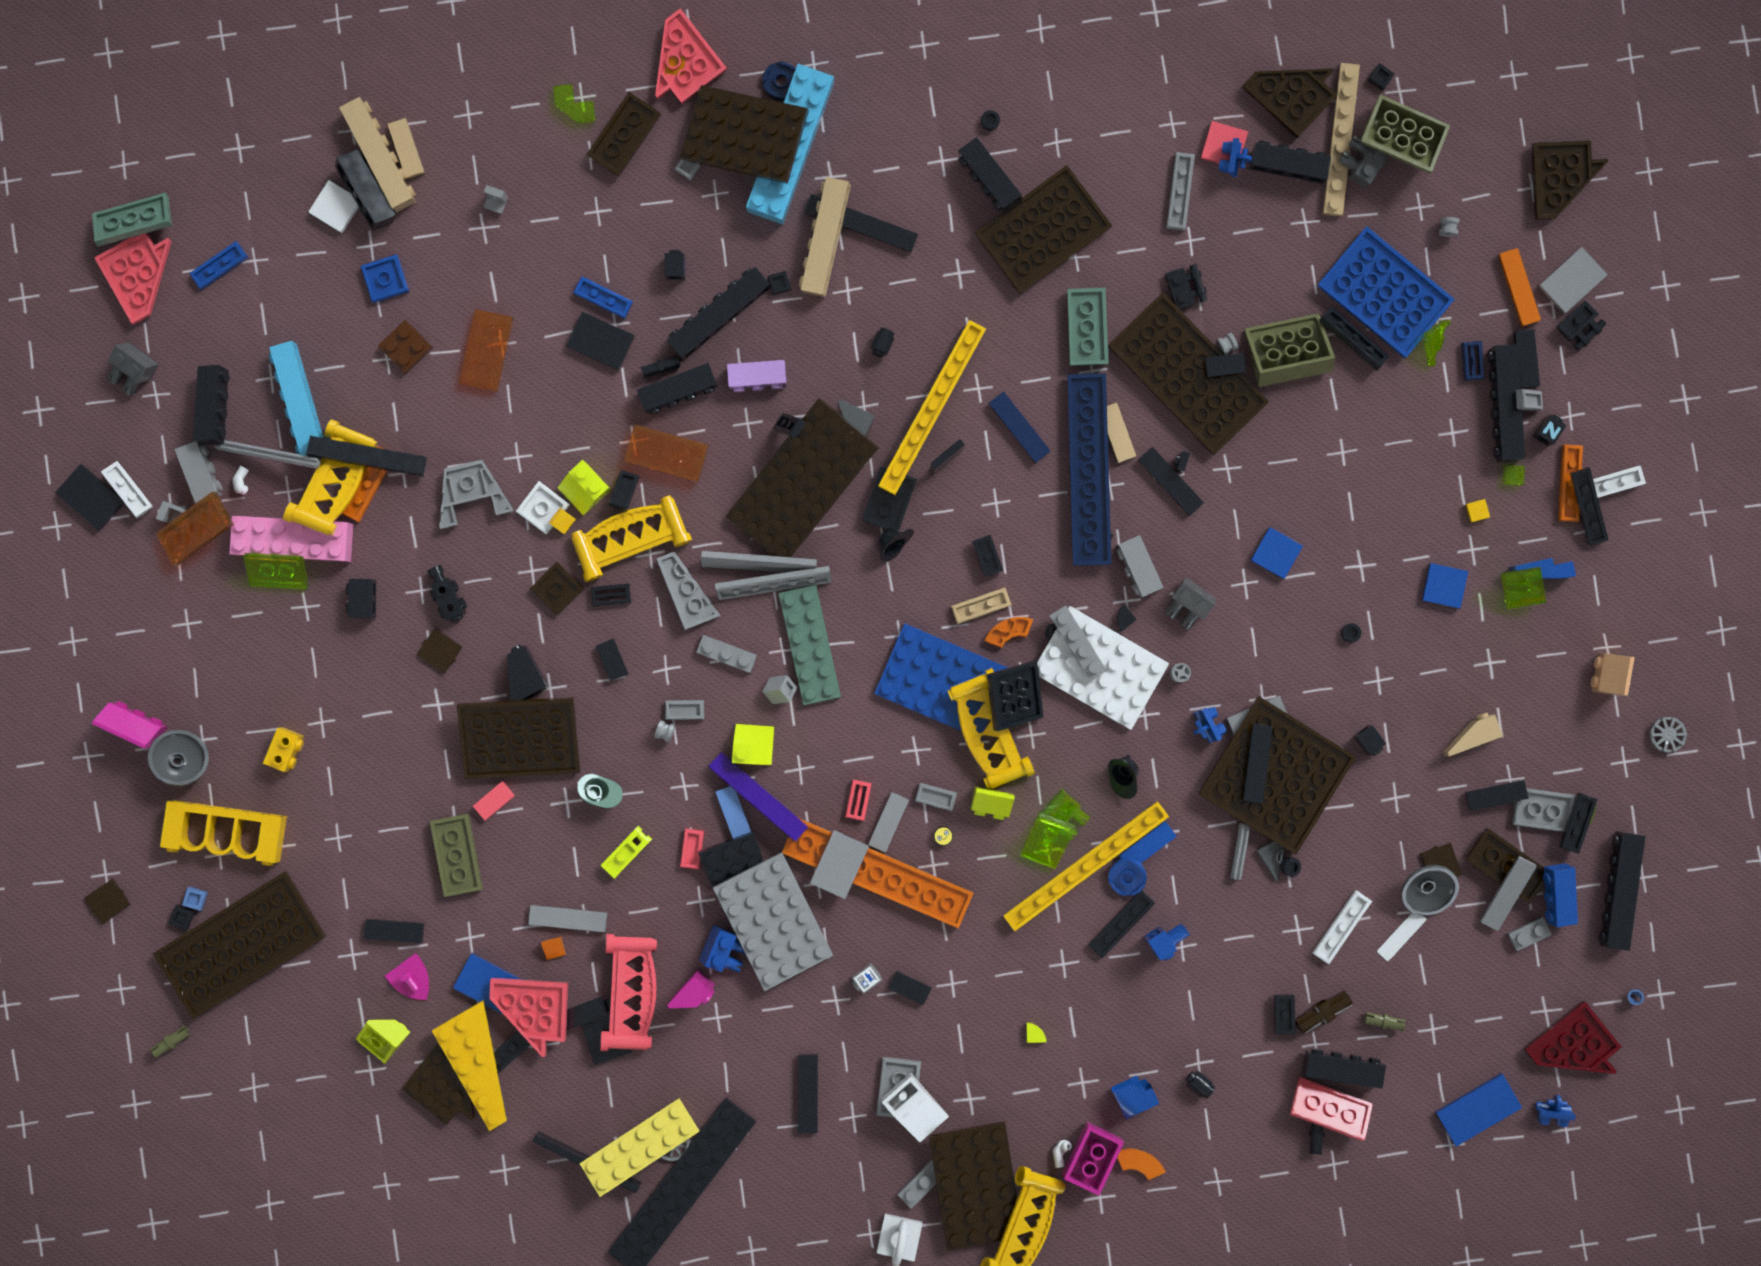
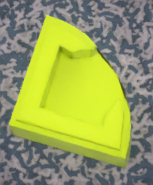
M1026 1022L1027 1043L1046 1042L1045 1034L1041 1028L1033 1023Z

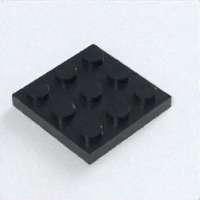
M1030 661L987 674L994 731H1001L1044 717L1038 664L1036 661Z

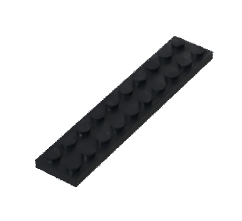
M726 1097L610 1248L608 1254L624 1266H647L757 1120Z

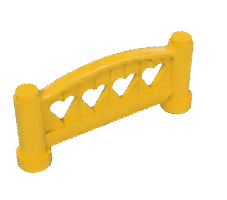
M331 419L327 424L324 433L326 438L375 448L377 446V441H374L373 438L341 426L338 421ZM321 458L320 467L315 470L299 505L290 502L285 509L283 520L289 523L296 522L325 535L333 536L337 529L334 521L341 515L354 497L361 482L365 466ZM348 467L350 471L346 474V479L340 481L332 471L335 468ZM340 484L342 487L338 490L337 497H331L324 486ZM331 500L333 506L329 507L330 512L328 514H323L315 503Z
M669 495L661 498L659 505L643 506L618 513L599 523L587 533H583L582 530L572 533L571 540L584 573L582 575L585 582L602 577V567L672 540L674 547H679L691 542V535L686 532L674 498ZM656 514L661 515L658 532L646 523L648 517L653 518ZM638 521L643 522L641 539L628 530L630 524H636ZM620 528L625 529L623 546L610 537L612 531L618 532ZM602 535L608 537L605 553L593 545L592 541L594 538L600 539Z
M993 668L986 670L985 674L947 690L951 701L955 700L957 702L959 723L965 742L978 765L986 773V778L983 780L987 789L996 788L1025 775L1029 777L1035 774L1029 757L1020 758L1009 728L1001 731L993 730L987 674L993 673ZM968 700L984 702L975 715L969 713L970 708L966 706ZM976 717L991 720L982 733L976 731L977 725L973 723ZM988 735L999 738L990 750H985L983 748L984 743L980 740L981 736ZM989 753L1005 755L998 767H991V761L988 759Z
M1020 1166L1017 1169L1015 1183L1022 1186L995 1258L985 1257L980 1266L1032 1265L1048 1235L1054 1214L1056 1195L1062 1194L1065 1190V1183L1062 1180L1033 1172L1025 1166ZM1046 1195L1043 1207L1038 1210L1031 1199ZM1039 1213L1035 1227L1031 1228L1024 1218ZM1031 1231L1032 1236L1029 1238V1244L1023 1246L1017 1236ZM1025 1250L1022 1262L1016 1264L1010 1254Z

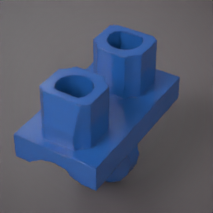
M1233 138V142H1223L1222 153L1230 155V160H1220L1219 163L1220 172L1229 173L1231 177L1237 178L1238 166L1244 169L1245 164L1252 161V157L1247 155L1248 149L1243 148L1241 153L1242 143L1239 142V138Z
M1204 708L1194 712L1197 719L1194 722L1197 727L1193 731L1194 735L1200 733L1202 739L1206 738L1208 743L1221 740V736L1227 730L1222 723L1215 725L1213 718L1218 716L1216 708Z
M1554 1095L1553 1100L1547 1099V1103L1536 1101L1535 1108L1538 1112L1537 1119L1540 1124L1548 1125L1551 1118H1556L1555 1122L1558 1126L1567 1127L1570 1120L1575 1121L1576 1115L1572 1113L1571 1106L1566 1101H1562L1560 1095Z

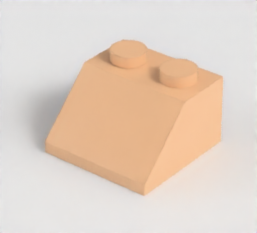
M1606 653L1598 654L1594 661L1595 675L1591 679L1592 691L1609 695L1628 696L1635 657Z

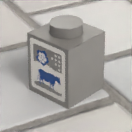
M870 962L852 975L854 980L852 984L858 992L861 990L864 994L882 981V976L872 962Z

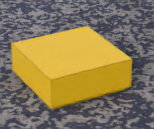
M1485 499L1465 504L1470 523L1490 517Z
M559 508L548 523L565 534L576 519L562 508Z

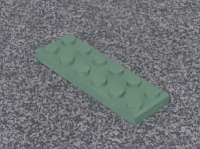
M813 585L779 593L803 705L841 697L817 586Z

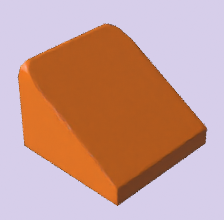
M561 936L541 942L547 960L566 955Z

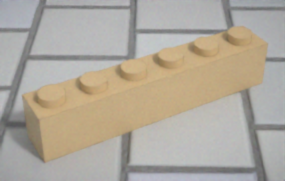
M358 97L339 107L391 208L395 209L397 213L416 203L414 199L416 193L411 185L408 186L405 179L407 177L403 169L398 168L396 163L399 161L393 151L390 152L387 147L390 145L385 135L381 136L379 129H381L379 122L376 118L373 119L370 112H372L369 103L367 101L363 102Z
M826 177L825 182L821 184L820 193L823 194L821 201L817 202V220H813L812 231L814 233L813 237L808 241V249L810 251L808 257H805L803 264L805 273L804 276L801 275L799 287H801L803 293L826 297L851 188L849 181Z

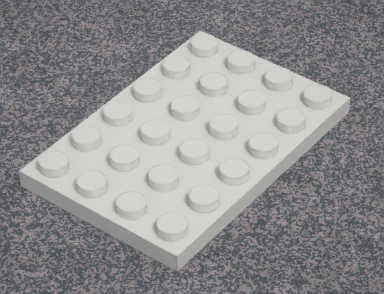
M1069 606L1070 613L1107 671L1090 681L1056 628L1052 638L1037 661L1039 677L1132 730L1169 663Z

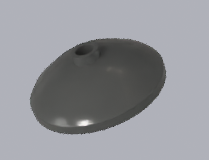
M172 730L161 734L153 741L148 751V765L152 774L159 781L171 786H185L197 781L204 774L209 761L208 750L204 742L195 734L184 730ZM179 760L181 763L176 765L173 761Z
M1439 865L1425 866L1408 876L1401 889V898L1405 907L1414 914L1424 916L1437 914L1447 909L1454 902L1458 895L1459 883L1455 874L1450 869Z

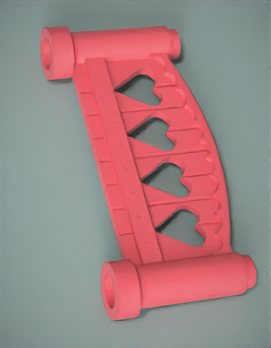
M614 934L606 935V953H613L610 1025L609 1031H601L600 1051H608V1049L647 1050V1048H651L652 1037H648V1031L654 1014L657 990L652 951H656L657 939L616 937ZM637 956H642L644 959L641 964L643 966L641 972H636L625 963ZM640 975L643 978L640 983L642 990L636 992L626 985L625 982ZM635 995H640L642 998L639 1003L641 1005L639 1011H634L623 1002ZM638 1014L641 1017L638 1022L640 1029L634 1031L624 1024L623 1021Z

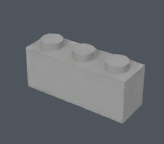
M192 442L175 449L195 503L202 505L222 497V485L215 478L214 473H216L213 463L209 462L207 457L209 452L206 445Z
M1140 535L1117 545V556L1126 565L1124 571L1127 577H1131L1134 583L1131 586L1135 595H1139L1141 598L1164 588Z

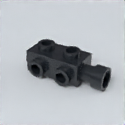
M441 565L427 570L429 577L434 581V584L430 585L432 589L430 594L434 601L437 600L440 606L438 612L442 619L445 618L446 621L452 619V622L462 619V614L466 613L465 608H467V604L464 598H459L456 592L459 590L456 581H451L450 578L444 577V570ZM441 587L446 588V592L444 594L440 593ZM452 604L454 606V610L449 611L448 605Z

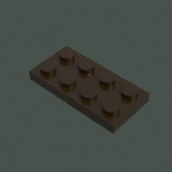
M628 92L588 151L587 156L620 177L662 115L661 112L631 92Z
M1488 828L1484 830L1464 859L1500 885L1518 856L1536 864V869L1519 895V898L1527 904L1533 901L1544 885V867Z

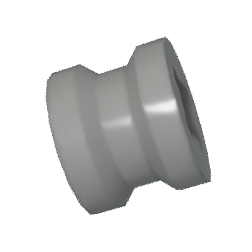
M1454 217L1440 218L1441 229L1439 230V235L1446 237L1458 236L1457 225H1459L1460 219Z
M1232 333L1227 334L1223 339L1218 338L1216 340L1217 346L1223 355L1239 350L1238 343Z
M1178 663L1171 667L1170 676L1174 681L1185 682L1190 678L1191 670L1186 664Z
M660 720L654 738H661L669 743L675 725L665 724V721Z

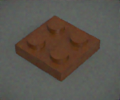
M404 320L378 345L405 374L433 348L407 320Z

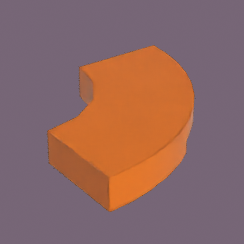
M1026 617L1006 619L990 630L984 642L1002 648L1013 637H1027L1033 619Z
M1135 1148L1121 1149L1117 1157L1123 1171L1128 1169L1138 1170L1148 1180L1166 1173L1162 1164L1153 1155Z

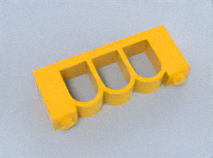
M171 800L166 803L160 847L166 848L167 852L176 853L180 849L199 851L205 848L215 855H225L234 852L240 858L250 859L256 857V861H262V865L273 866L274 863L281 860L287 816ZM191 812L208 815L204 840L199 846L193 845L188 839ZM217 816L234 818L230 846L226 850L220 849L214 841ZM244 820L261 822L258 846L252 854L244 851L241 846Z

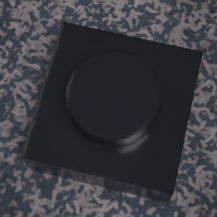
M1182 451L1180 455H1176L1173 463L1176 466V472L1183 473L1185 471L1190 456L1189 452Z

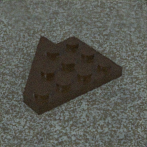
M1591 140L1536 142L1532 144L1535 220L1557 218L1608 162V159H1592Z
M437 1043L403 1086L402 1090L445 1125L451 1121L458 1111L472 1120L475 1117L473 1102L441 1046Z

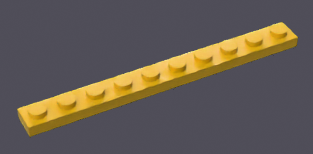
M971 320L968 321L878 487L896 495L986 328Z
M1156 801L1003 915L1014 931L1018 930L1169 818L1168 814L1159 802Z

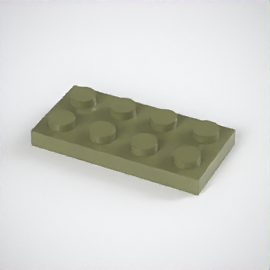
M469 813L430 821L444 897L482 890L483 884Z

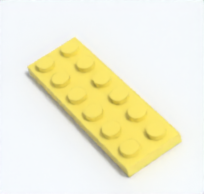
M677 1099L581 1162L580 1165L601 1197L698 1133L699 1129L681 1100Z

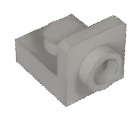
M486 185L484 190L487 196L484 204L485 209L502 214L508 195L505 191Z

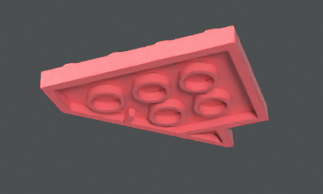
M680 8L665 19L655 96L659 99L671 90L680 103L684 104L699 92L701 85H709L726 72L727 68Z
M148 233L130 237L94 257L133 325L151 316L172 243L169 238L155 245Z
M504 978L490 979L489 999L541 1057L546 1056L547 1041H566L568 983Z

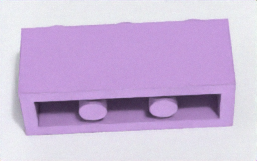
M785 360L727 364L729 389L733 390V392H744L747 388H752L753 391H762L764 387H771L773 390H777L787 386Z

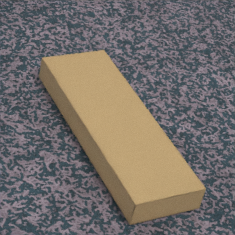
M404 118L389 123L388 127L407 179L424 174L425 172L407 119Z
M1114 403L1107 406L1108 438L1117 463L1136 457L1118 404Z
M1002 588L951 606L956 623L960 624L1009 607L1011 602L1006 588Z

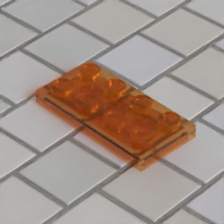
M475 309L459 384L498 392L514 319L512 316Z
M635 424L624 461L699 482L709 445Z
M211 492L156 534L172 565L178 566L234 524L217 492Z

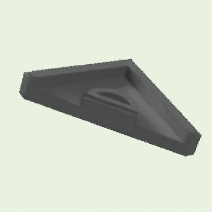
M1271 840L1256 851L1276 881L1278 880V873L1285 849Z

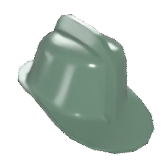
M587 774L578 782V794L589 805L613 808L622 800V788L612 780L595 774Z

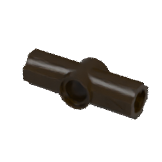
M1343 990L1327 1000L1324 999L1317 1002L1311 1007V1010L1295 1018V1022L1301 1032L1306 1034L1319 1025H1325L1333 1021L1336 1015L1353 1006L1352 1000L1346 991Z

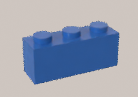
M1565 863L1545 866L1543 880L1545 883L1544 899L1546 901L1545 918L1547 923L1555 927L1578 924L1575 867Z

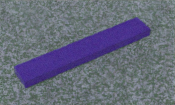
M722 752L708 766L710 770L794 842L808 829V826L736 764L732 763Z

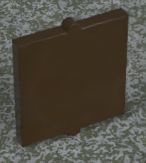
M434 628L427 640H424V644L417 655L446 673L452 662L456 661L455 658L462 649V646Z
M1451 843L1439 847L1434 846L1433 849L1420 853L1425 866L1439 865L1450 869L1456 877L1462 875Z
M111 879L84 898L92 909L91 913L96 915L101 924H104L131 905L123 894L124 890L119 888L114 879Z

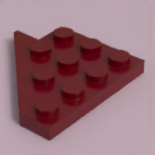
M1582 1001L1526 1046L1524 1050L1533 1062L1539 1066L1616 1074L1617 1071L1607 1059L1622 1047L1589 1005Z

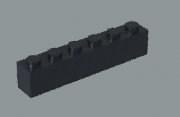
M756 267L745 270L742 273L743 277L741 279L732 281L723 294L720 292L714 296L713 302L710 305L702 306L698 310V315L694 318H688L680 330L675 329L669 334L668 343L683 361L771 288L770 283Z
M1518 344L1493 346L1487 354L1488 362L1491 365L1489 381L1492 382V389L1490 390V399L1493 401L1491 418L1494 420L1492 436L1496 444L1493 454L1497 462L1521 461L1525 459L1523 414L1522 410L1517 409L1516 390L1521 389Z
M1617 831L1613 836L1612 846L1614 849L1609 860L1611 871L1607 876L1608 892L1604 896L1606 907L1605 912L1602 913L1603 929L1599 934L1600 945L1606 948L1630 951L1646 836Z

